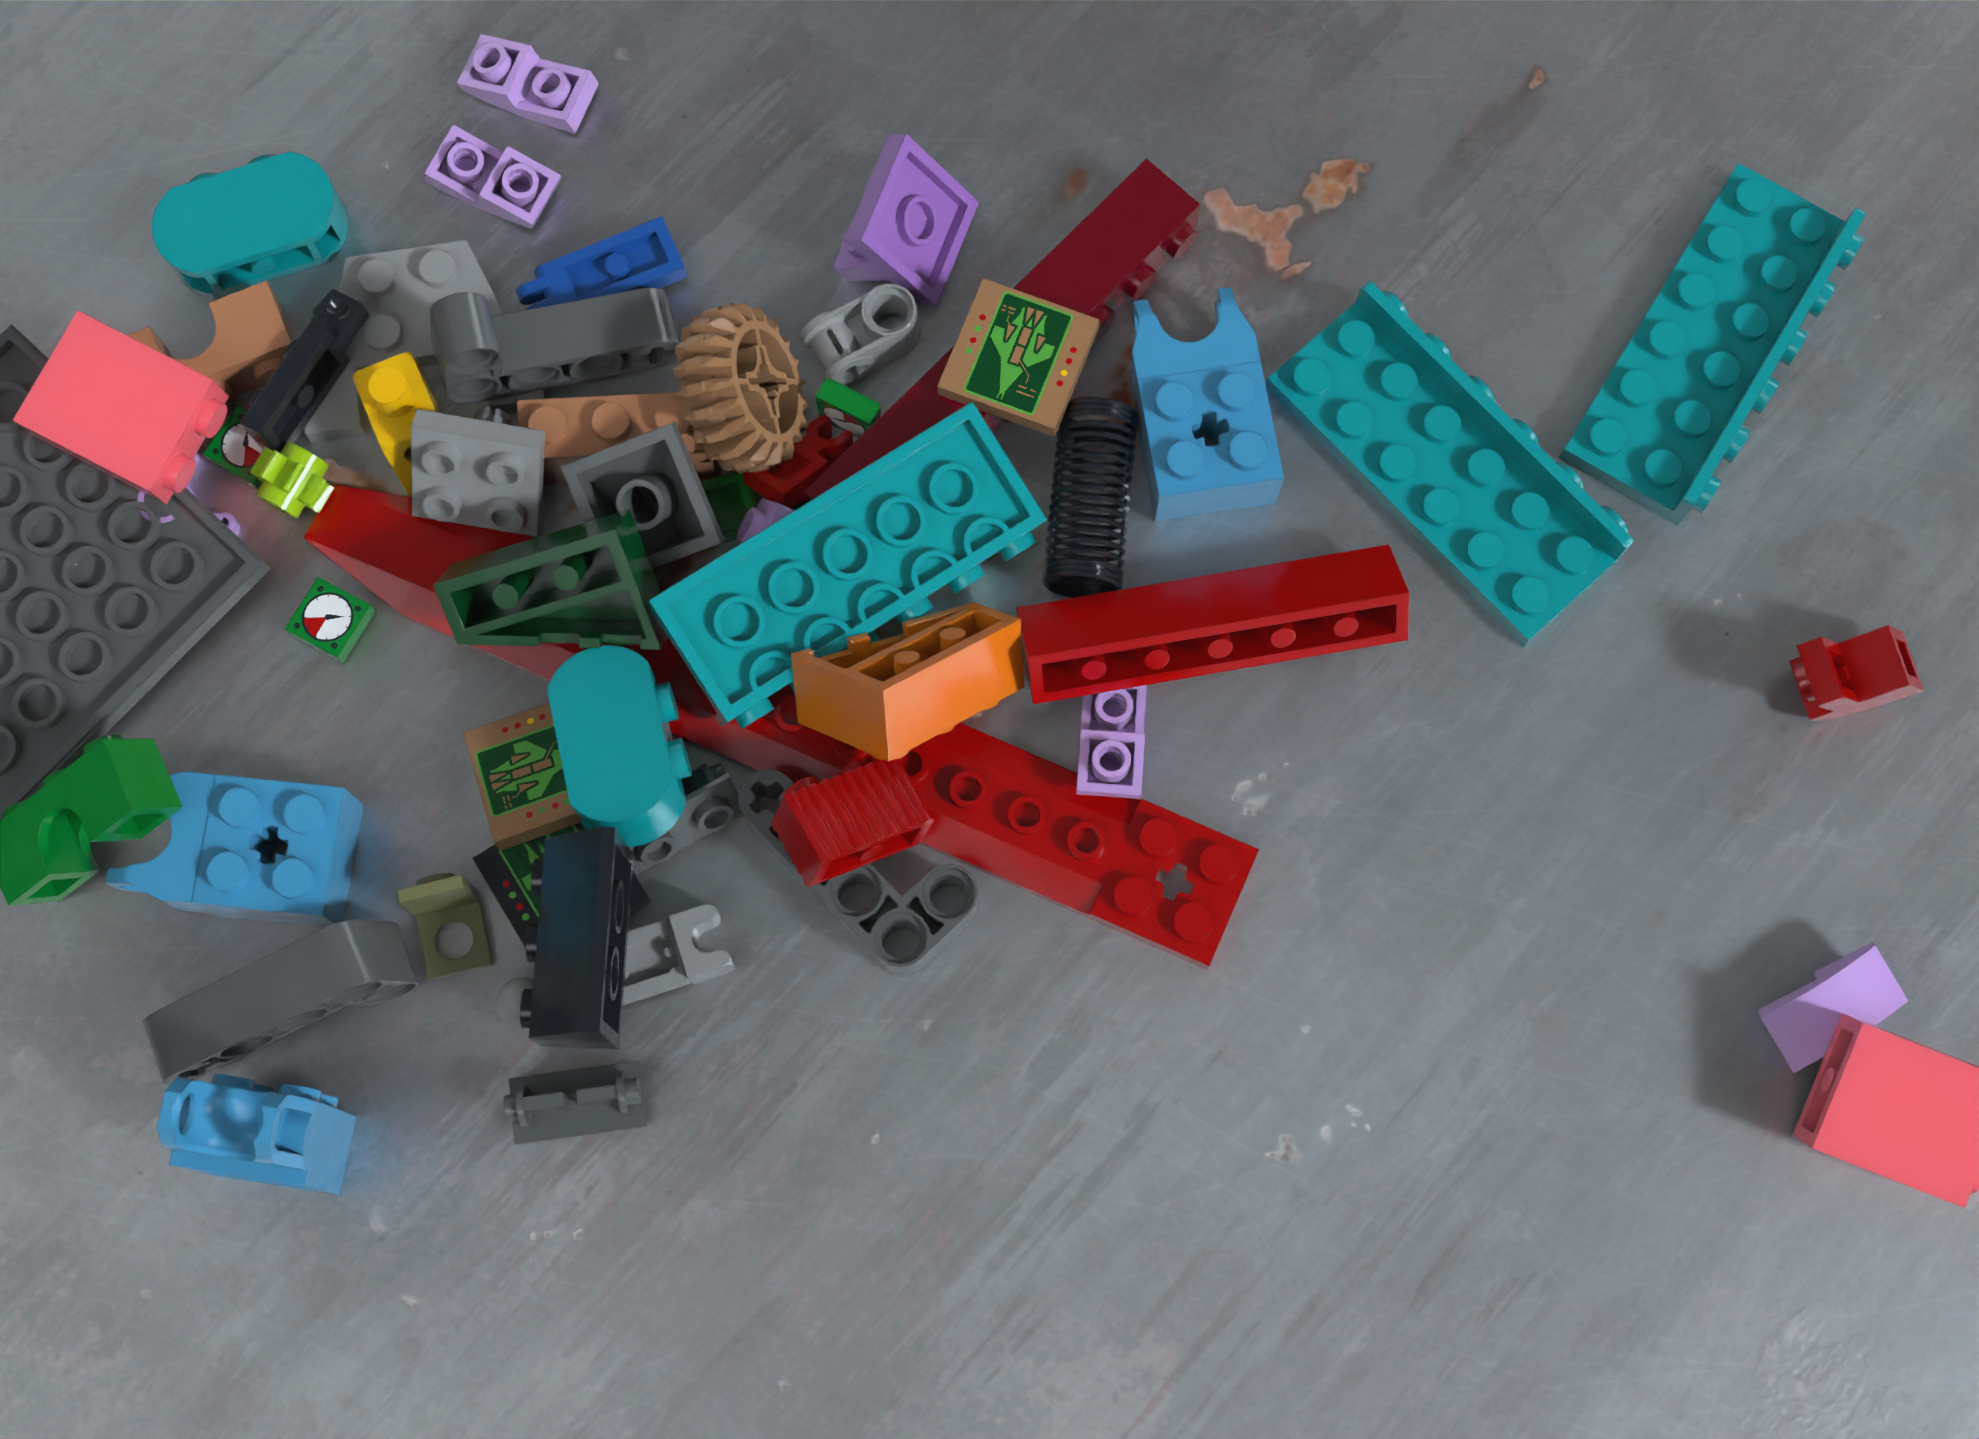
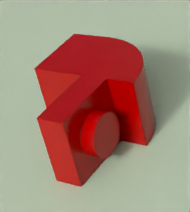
M1890 625L1839 643L1822 636L1796 645L1800 657L1789 660L1808 718L1812 721L1833 719L1869 710L1924 691L1903 631Z

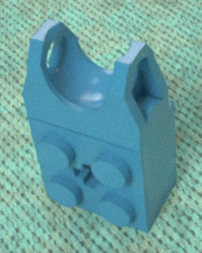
M1231 287L1217 289V300L1214 302L1216 327L1206 338L1196 342H1181L1170 337L1162 329L1158 318L1151 311L1148 299L1134 301L1132 318L1135 342L1132 350V360L1130 361L1129 377L1134 399V410L1139 415L1137 429L1155 522L1276 504L1284 475L1256 334L1237 307ZM1204 438L1215 441L1217 445L1205 446Z
M186 771L175 773L169 776L183 807L169 817L171 821V837L167 847L158 857L146 863H135L124 868H108L105 882L115 889L151 895L179 911L206 913L216 917L324 928L344 921L364 804L345 787ZM283 843L288 844L285 855L275 854V862L271 861L274 850Z
M214 1074L212 1083L181 1077L176 1078L165 1090L157 1130L161 1147L172 1150L169 1161L171 1166L213 1176L340 1195L357 1116L337 1109L339 1098L321 1094L322 1091L317 1089L280 1084L279 1092H274L273 1087L255 1084V1080Z

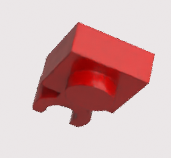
M826 415L820 416L809 423L806 428V436L802 438V441L793 443L794 452L792 459L784 461L780 466L770 468L769 470L742 473L743 482L767 500L780 503L791 509L805 499L804 491L854 443L853 434L846 430L838 437L830 439L833 436L830 418Z

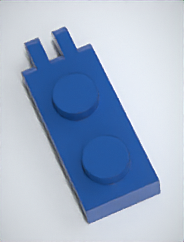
M661 216L541 264L534 270L536 279L520 285L516 289V294L522 305H530L526 308V310L642 288L660 289L687 278V273Z

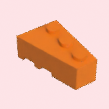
M972 602L902 622L903 634L872 643H870V636L867 633L848 637V650L827 656L814 657V652L810 648L791 653L798 723L868 752L877 759L891 761L904 757L914 747L936 735L951 731L958 723L982 710L995 707L1000 700L1024 688L1021 619Z

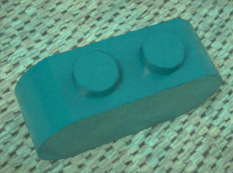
M290 151L279 155H261L252 159L247 165L221 173L208 172L199 174L188 183L172 187L159 201L152 219L154 243L181 282L191 291L213 299L246 289L266 280L269 282L330 263L341 251L348 233L347 211L326 172L309 157Z
M604 645L600 648H589L573 655L557 669L547 687L570 805L579 815L585 830L598 827H615L628 847L650 843L668 832L680 818L686 806L681 779L692 776L689 758L682 738L672 740L669 722L679 719V714L670 683L658 684L648 661L640 654L628 648Z

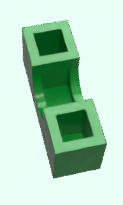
M109 734L89 742L83 748L84 754L70 766L45 777L42 781L43 787L31 797L3 811V819L0 821V888L8 906L60 902L100 871L92 853L90 842L142 839L183 807L153 738L123 739L120 734Z

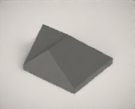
M676 422L560 467L584 523L630 509L652 569L725 541Z

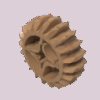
M746 302L737 305L730 303L704 310L699 316L691 318V325L681 329L682 342L674 347L675 355L680 364L673 369V374L680 383V391L676 394V397L683 401L686 412L683 420L690 421L694 428V442L704 443L705 454L708 460H718L719 465L724 471L735 470L738 474L747 471L750 473L769 470L770 468L780 466L784 461L792 459L794 452L793 443L802 441L801 432L807 428V421L803 411L809 407V403L803 397L802 386L806 381L799 376L797 369L799 359L793 358L789 350V338L779 335L778 323L775 319H767L761 307L750 308Z

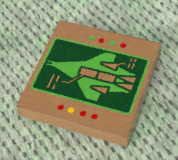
M983 278L940 378L937 393L940 396L965 405L973 402L978 410L1055 437L1099 329L1100 319Z
M550 703L463 732L493 842L500 851L582 822L569 802Z

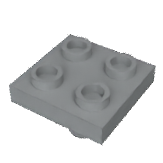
M490 407L478 409L474 413L473 418L416 409L411 425L412 516L537 537L542 519L545 431L514 426L510 416L497 408L493 422L488 421Z

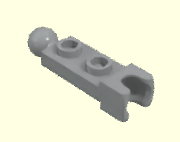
M703 904L669 915V919L628 931L623 1006L690 983L695 985L735 970V962L726 950L721 949L705 953L697 948L701 935L717 928L721 923V916L715 904ZM513 978L503 984L498 991L496 1011L500 1019L508 1026L518 1029L522 1028L520 1024L521 997L525 988L533 989L532 978Z

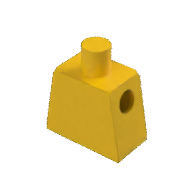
M408 351L358 370L352 374V378L384 455L409 497H412L410 446L411 425L416 409L442 413L425 371L413 353Z

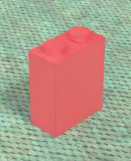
M77 310L13 421L42 441L167 505L173 493H180L190 482L196 467V461L193 458L206 437L212 438L221 428L226 418L227 405L225 403L229 396L214 380Z
M1842 1013L1793 1136L1812 1149L1965 1208L1970 1194L1976 1193L1979 1190V1066Z

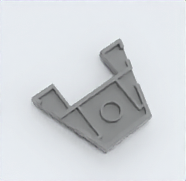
M467 240L346 257L338 292L362 303L370 316L345 351L351 361L305 426V435L311 443L366 435L363 403L352 378V374L356 371L408 351L413 353L421 367L437 364L431 342L430 309L437 300L460 292L479 293L485 297L491 317L504 314ZM543 390L488 401L489 407L495 416L496 408L501 409L507 414L516 413L517 400L547 399Z

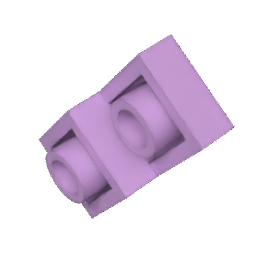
M480 34L457 81V85L462 91L493 106L534 122L575 134L599 85L591 70L540 59L531 45Z
M452 125L424 172V182L484 212L531 229L534 227L561 180L560 174L507 145L504 152L455 125Z
M1147 685L1082 696L1076 794L1141 799Z
M1874 942L1813 972L1817 980L1757 1010L1793 1073L1825 1056L1842 1013L1872 1025H1877L1908 1001Z

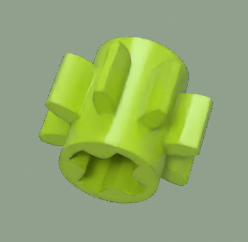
M287 441L281 453L265 447L250 471L251 474L262 482L255 495L267 504L295 519L299 517L304 507L320 513L334 490V487L326 483V480L322 478L329 465L311 452Z

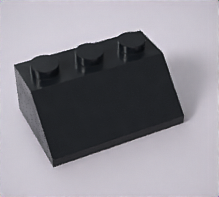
M598 827L546 838L544 858L534 859L531 889L533 897H540L538 923H529L526 934V959L529 963H535L533 989L525 988L522 993L520 1024L522 1029H529L528 1038L540 1047L620 1050L634 854L615 827Z

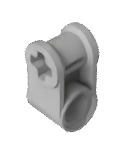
M886 283L876 286L871 291L839 308L828 310L811 319L800 331L799 338L806 348L813 349L826 372L823 381L826 378H831L850 387L863 380L871 372L901 356L907 355L915 349L920 340L921 328L916 303L912 294L898 284ZM891 313L900 314L906 318L900 326L892 329L882 328L877 325L882 317ZM834 345H836V346L838 347V349H839L841 355L837 352V350H836V348L834 347Z

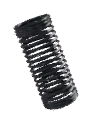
M1080 397L1069 400L1058 427L1057 451L1055 452L1056 462L1053 468L1055 472L1052 477L1054 483L1051 486L1053 493L1050 495L1052 504L1049 505V512L1051 514L1048 516L1050 525L1047 526V533L1049 535L1046 537V544L1048 546L1045 547V554L1047 556L1044 558L1042 584L1049 591L1058 595L1074 598L1122 590L1123 571L1120 568L1124 566L1125 562L1122 559L1125 555V550L1122 547L1126 545L1127 541L1124 538L1128 530L1125 525L1128 524L1129 520L1126 517L1130 509L1127 504L1130 503L1131 499L1128 496L1132 488L1129 483L1132 482L1133 478L1130 473L1133 472L1134 468L1131 464L1135 457L1132 452L1135 451L1136 447L1133 442L1137 436L1135 433L1137 432L1139 415L1131 406L1121 401L1101 397ZM1086 415H1102L1117 418L1126 423L1120 424L1107 420L1078 421L1073 418ZM1069 439H1070V440H1072V441H1074V442L1069 444V443L1065 442V440H1069ZM1078 447L1109 448L1118 450L1120 452H1094L1084 450ZM1066 450H1071V451H1073L1074 453L1067 454V453L1064 452V451H1066ZM1083 457L1105 458V459L1115 460V461H1118V462H1116V463H1101V462L1086 461V460H1082V459H1079V458H1083ZM1069 460L1073 463L1066 464L1063 461ZM1077 468H1100L1117 473H1096ZM1069 471L1073 474L1066 475L1062 472ZM1078 479H1102L1115 483H1093ZM1068 481L1072 484L1064 485L1061 482ZM1078 489L1103 490L1113 492V494H1096L1083 492ZM1068 492L1073 495L1064 496L1061 493ZM1124 497V501L1118 500V498ZM1077 500H1098L1113 504H1093ZM1066 502L1071 505L1064 507L1060 503ZM1123 508V512L1116 509ZM1078 511H1099L1109 513L1110 515L1089 514ZM1061 513H1066V514L1072 515V516L1063 517V516H1061V515H1059V514H1061ZM1120 518L1122 519V522H1121V523L1118 522V521H1115V519H1120ZM1076 521L1099 522L1110 525H1092ZM1064 523V524L1069 525V526H1071V527H1064V528H1063V527L1059 526V524ZM1121 529V532L1118 533L1113 530ZM1077 532H1094L1105 535H1088ZM1064 534L1070 537L1061 538L1057 535ZM1112 540H1120L1119 544L1112 542ZM1078 542H1079V543H1095V544H1100V545H1105V546L1084 545V544H1078ZM1062 544V545H1064V546L1071 547V548L1061 549V548H1059V547H1057V546ZM1118 550L1119 554H1115L1109 551ZM1075 553L1095 554V555H1100V556H1087V555H1080V554H1075ZM1062 555L1068 558L1058 559L1056 556ZM1110 561H1118V564H1117V565H1114V564L1109 563V562H1110Z

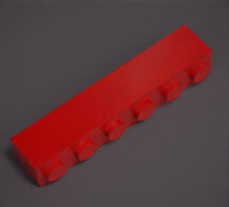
M1387 544L1016 607L1017 618L1021 619L1023 664L1033 704L1407 641L1409 590L1390 545Z

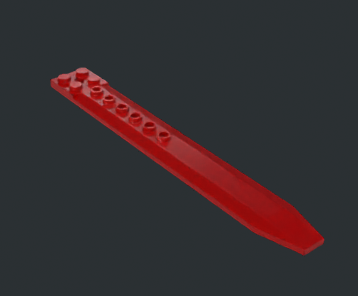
M332 484L334 490L320 513L317 512L303 537L311 546L400 616L455 640L433 584L454 562L533 539L524 534L502 532L494 529L412 516V497ZM669 637L661 650L640 649V645H601L620 646L635 651L648 661L658 684L670 683L679 714V719L669 722L672 736L679 739L682 738L685 742L754 772L765 769L780 771L793 783L810 776L817 777L819 782H821L825 778L831 779L836 774L839 775L840 771L852 761L864 756H872L868 752L798 723L795 693L789 685L768 697L774 707L773 710L745 728L741 729L735 719L720 727L714 717L717 715V712ZM541 642L539 646L467 645L549 682L557 669L566 660L583 650L589 649L579 648V643ZM958 723L951 731L936 735L909 750L908 754L904 757L898 758L934 818L920 845L1208 970L1259 849L1142 798L1139 800L1076 794V772L963 723ZM1174 868H1179L1186 872L1184 880L1192 885V891L1190 894L1179 892L1174 900H1170L1162 896L1164 885L1156 880V876L1160 872L1171 873Z

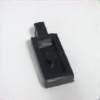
M332 289L312 310L313 317L310 319L311 322L300 337L288 345L282 356L280 366L264 389L259 390L251 398L246 414L240 424L262 450L266 447L281 453L287 441L294 443L351 361L345 351L370 316L366 308L359 301L338 292V290Z

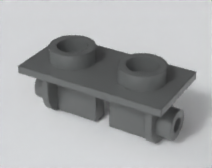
M720 762L709 768L706 763H703L699 768L692 771V776L681 779L686 806L678 821L668 832L650 843L629 847L634 854L633 871L636 875L654 865L666 862L676 852L709 833L722 830L732 820L742 815L739 808L738 792Z
M640 1060L509 1078L510 1095L504 1096V1112L507 1122H513L515 1145L647 1127Z

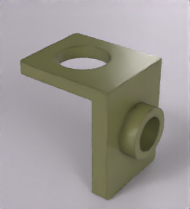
M454 873L429 875L417 880L416 886L396 891L399 905L416 917L429 979L436 980L488 967L493 964L479 891L462 875L455 876ZM462 923L470 928L473 935V944L470 951L459 959L451 960L442 957L436 945L438 934L449 924Z

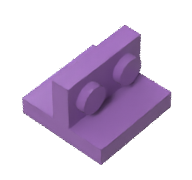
M906 133L890 134L874 171L865 185V192L852 223L843 237V245L833 269L847 281H891L893 284L906 288L919 306H937L979 201Z

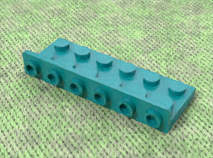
M1738 163L1559 458L1677 526L1692 508L1702 513L1722 480L1713 476L1721 459L1732 463L1751 433L1750 430L1741 426L1750 410L1761 414L1778 388L1780 382L1770 376L1779 361L1789 366L1807 339L1809 333L1799 328L1806 315L1809 313L1817 318L1833 295L1837 285L1828 280L1835 266L1845 270L1863 244L1865 237L1859 235L1856 231L1867 213L1855 207L1847 220L1844 221Z
M1368 281L1360 288L1355 303L1281 365L1266 380V389L1522 647L1527 645L1615 565L1634 542L1633 538L1627 533L1626 523L1617 512L1608 506H1600L1583 489L1580 477L1571 467L1563 462H1555L1539 446L1537 436L1525 422L1517 418L1511 419L1495 403L1492 391L1480 378L1473 375L1468 376L1451 360L1450 351L1440 338L1432 333L1425 334L1408 317L1407 309L1401 300L1390 291L1385 290L1382 292L1372 281Z
M971 402L650 599L647 605L717 712V715L714 717L720 727L735 719L740 728L743 729L774 709L768 697L787 685L795 693L791 653L810 648L814 652V657L827 656L848 650L847 638L862 633H867L870 636V643L881 640L875 632L877 628L893 618H896L902 627V622L918 618L934 608L928 596L945 585L949 586L953 594L958 593L986 575L980 563L999 552L1006 562L1035 544L1037 540L1031 531L1047 521V518L978 409Z

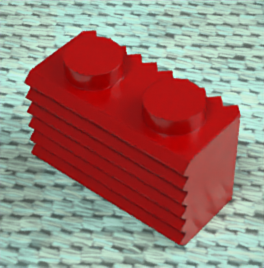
M864 756L846 765L839 775L836 774L831 779L825 778L819 782L817 777L810 776L792 784L784 791L783 799L771 822L773 830L778 832L779 841L784 843L785 852L790 854L791 863L796 865L797 874L802 876L805 886L811 887L919 845L933 823L934 818L899 759L891 761L879 759L875 762L872 756Z

